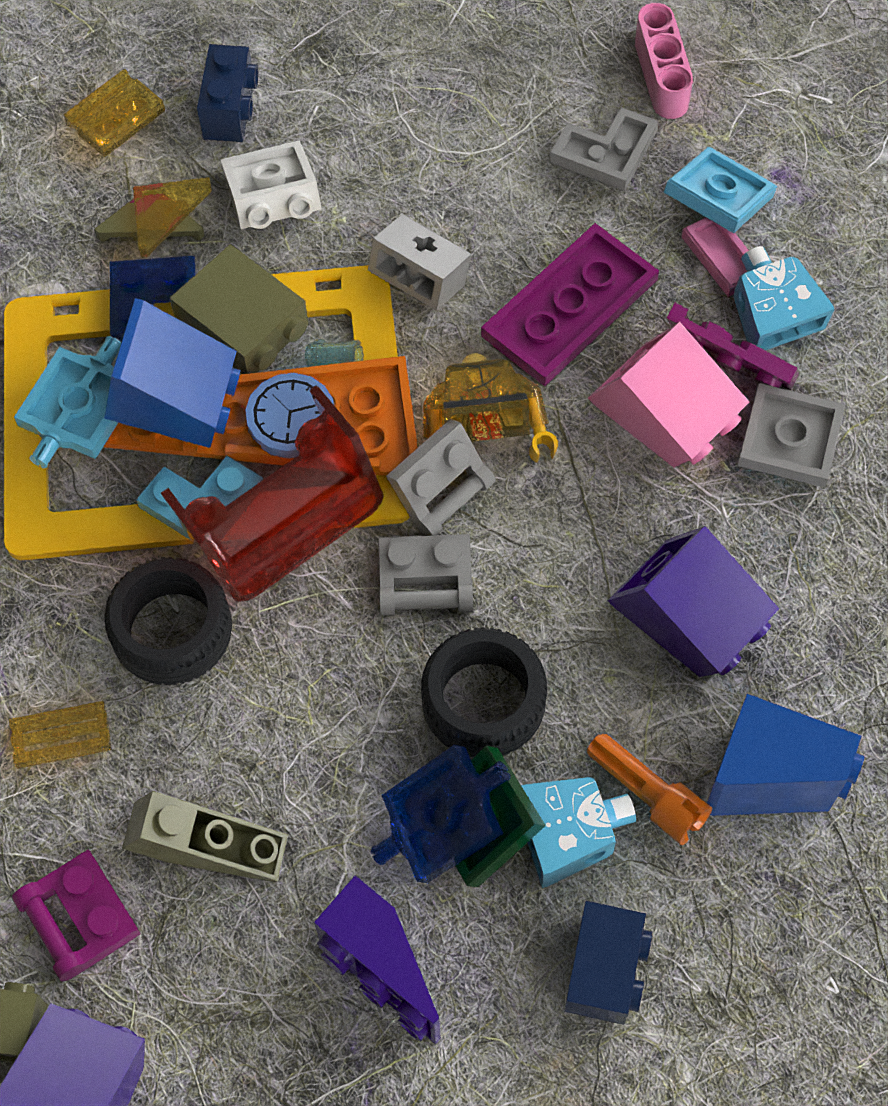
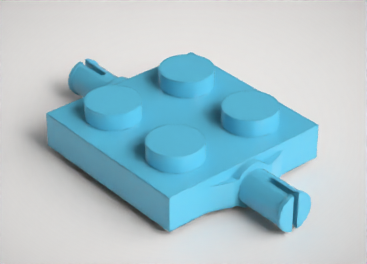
M107 336L95 356L78 355L59 347L15 414L14 419L19 427L38 434L42 438L33 454L29 457L35 465L47 468L48 463L59 447L73 449L94 459L99 455L118 422L104 419L110 381L114 369L111 364L118 355L121 342L116 338L112 339L111 336Z

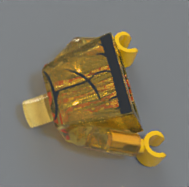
M478 353L466 356L461 364H452L446 368L445 381L437 383L423 403V439L431 437L447 421L452 419L462 424L471 442L530 435V429H532L534 437L529 448L531 460L538 462L540 453L537 445L544 444L550 449L552 459L556 453L558 440L554 434L546 431L545 425H548L549 421L540 388L522 374L515 373L508 360H487Z

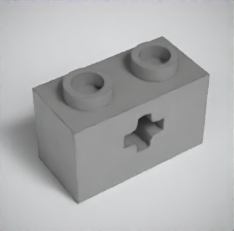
M402 214L373 238L368 271L437 311L465 286L472 254Z

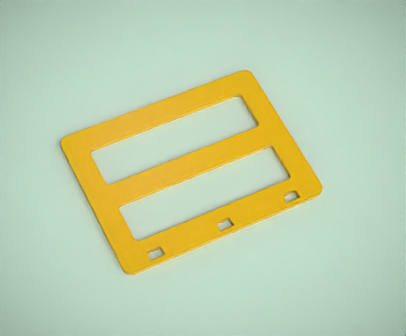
M369 265L271 274L305 300L308 318L341 314L351 317L356 361L398 357L390 283L368 271ZM341 280V289L316 291V283ZM187 282L21 297L12 300L5 307L4 545L10 556L14 559L34 560L196 544L140 509L138 504L61 512L50 511L49 465L47 468H41L40 465H35L29 459L42 438L38 434L19 427L14 419L15 414L47 367V347L50 343L124 335L135 298L144 300L174 317L170 297ZM79 305L78 314L55 316L54 307ZM367 474L366 479L359 483L259 492L221 541L399 524L407 521L410 516L386 476Z

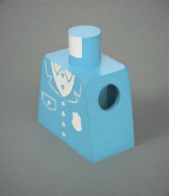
M763 246L755 247L741 257L747 272L739 277L734 290V300L747 342L766 351L826 328L835 308L798 258L791 256L772 263Z
M591 777L521 785L546 825L527 842L542 888L548 887L612 855L616 844L612 829L636 822V814L630 796L624 794L602 801L597 783Z

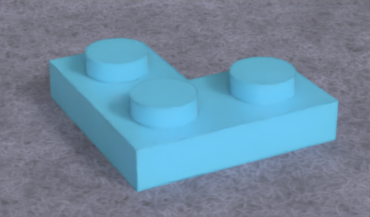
M226 456L201 488L196 487L171 470L163 467L136 501L140 509L211 553L265 485L263 477Z

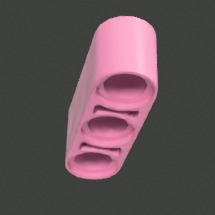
M661 3L646 4L638 13L635 47L652 106L655 112L663 118H680L689 108L693 75L671 8Z

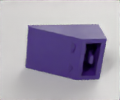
M355 875L314 922L319 938L317 945L323 951L320 956L340 975H344L349 970L356 976L361 983L359 990L376 1006L382 1008L387 1003L396 1010L400 1016L397 1022L412 1037L421 1042L426 1036L434 1044H437L441 1039L440 1019L397 912L390 903Z

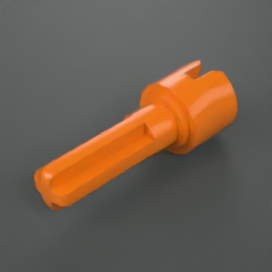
M598 734L588 746V756L650 806V820L680 845L688 842V829L699 831L709 818L712 807L681 782L670 785L607 734Z

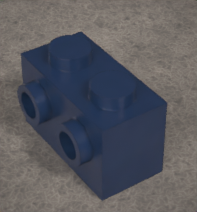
M209 44L197 105L203 140L243 142L246 123L251 121L253 114L252 89H257L259 77L258 65L252 64L249 47Z
M585 901L564 1012L624 1025L629 1010L639 1011L644 981L635 979L638 960L645 962L648 960L653 931L644 930L646 913Z

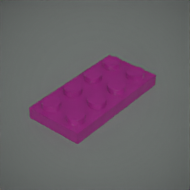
M594 223L481 327V337L545 387L658 280L659 270L598 224Z

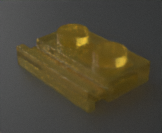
M123 69L63 115L68 127H73L82 139L102 156L106 157L165 112V107L160 97L138 79L134 80L131 78L128 71Z

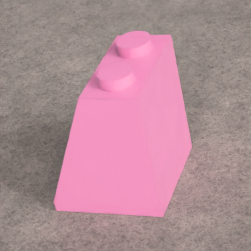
M681 322L646 342L588 397L593 405L673 468L687 461L694 465L707 456L713 449L709 442L718 433L724 436L736 427L742 420L738 413L749 403L748 399Z

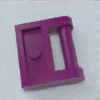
M89 849L37 882H31L22 886L12 895V900L20 912H26L55 961L53 970L61 982L74 978L141 934ZM55 894L59 897L87 944L78 951H72L44 904L45 900Z

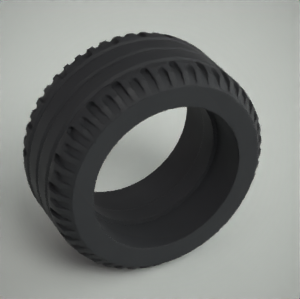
M161 557L159 560L155 558L152 561H146L145 564H138L137 567L132 568L131 572H126L120 578V582L115 584L106 603L104 615L105 629L118 660L130 673L153 684H184L185 682L192 681L193 678L197 679L201 675L206 674V671H210L218 663V659L222 658L231 638V612L221 584L206 568L193 561L189 562L187 559ZM172 594L186 595L200 601L207 608L206 619L199 632L182 645L168 649H155L144 646L131 637L132 626L138 613L144 606L159 597Z
M486 627L461 631L458 635L454 634L447 638L444 643H441L431 654L425 665L421 679L424 717L432 733L441 743L451 748L454 752L474 758L485 746L497 747L502 756L507 755L511 751L514 752L522 747L524 743H527L542 722L547 697V678L544 667L534 650L530 649L527 643L521 638L518 639L514 634L512 635L507 631L504 633L501 629H486ZM490 664L499 666L513 674L522 685L525 698L521 706L509 717L494 723H475L463 719L450 709L444 700L443 690L448 681L460 670L472 665Z

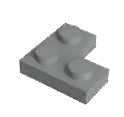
M621 107L605 137L567 123L550 152V163L625 191L657 132L658 121Z

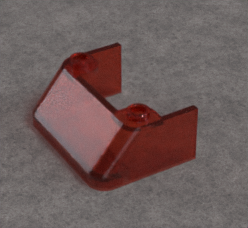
M317 385L309 391L320 415L317 418L308 420L300 427L295 440V447L299 455L227 506H224L219 498L209 496L193 500L184 509L169 488L161 492V495L187 535L235 601H248L261 594L371 516L383 501V491L358 433Z

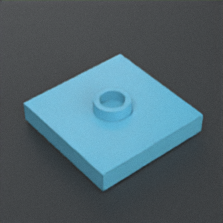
M707 147L667 181L664 193L728 231L735 233L773 198L777 186L715 149Z

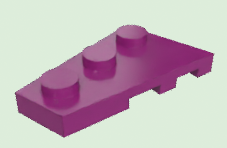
M674 302L667 316L670 326L672 327L681 322L702 348L718 355L715 360L716 362L735 372H739L741 367H744L757 374L754 380L758 383L777 388L783 386L789 390L792 389L799 376L797 367L750 342L742 340L740 345L732 342L734 337L726 332L724 328L711 321H703L701 326L690 321L687 316L689 309Z

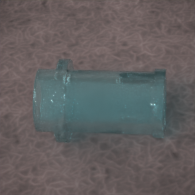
M322 338L316 339L313 343H309L306 346L305 360L307 367L363 361L364 354L363 347L360 346L361 342L353 340L351 342L326 343Z

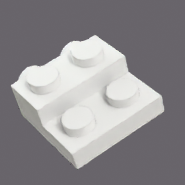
M300 140L220 159L223 174L231 194L233 208L241 229L248 227L263 229L269 226L272 221L289 217L304 219L313 211L322 209L317 181Z

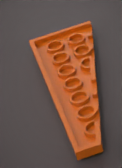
M405 356L241 374L234 396L228 394L224 396L222 406L231 408L224 434L215 432L210 448L122 423L117 424L104 445L105 448L214 459H224L226 456H229L235 461L387 476L418 448ZM298 373L311 376L325 385L333 398L336 423L332 435L325 443L323 441L319 446L315 447L314 452L306 456L283 458L270 455L261 448V445L253 440L248 432L245 409L249 397L262 382L276 375Z

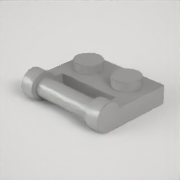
M452 419L447 421L386 476L413 523L424 536L438 535L442 531L441 525L480 489L486 491L496 482L495 476L483 464L462 424ZM465 470L468 477L429 512L426 505Z
M470 534L379 537L381 615H395V610L459 608V612H473ZM458 583V589L394 592V586Z

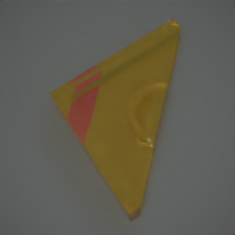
M210 177L133 187L138 248L141 258H147L212 191Z

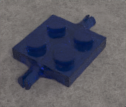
M453 745L381 796L390 816L391 835L371 848V854H376L372 856L379 865H384L387 861L401 853L408 860L416 882L429 883L502 835L503 832L490 805L489 792L511 779V774L506 772L508 771L506 765L501 761H497L479 775L475 771L466 748Z

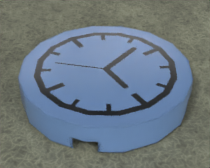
M298 373L280 374L262 382L250 395L245 409L248 432L253 440L261 445V448L270 455L283 458L303 457L314 452L315 447L319 446L323 441L325 443L331 437L336 423L333 398L325 385L311 376Z

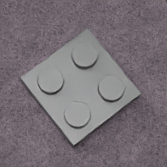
M759 383L737 466L825 488L846 404Z

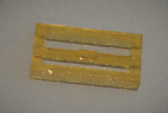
M104 701L9 719V726L12 731L11 744L14 748L13 762L17 769L112 750L107 708ZM97 718V720L24 734V732ZM99 732L100 735L98 738L28 752L25 751V746L51 741L58 742Z

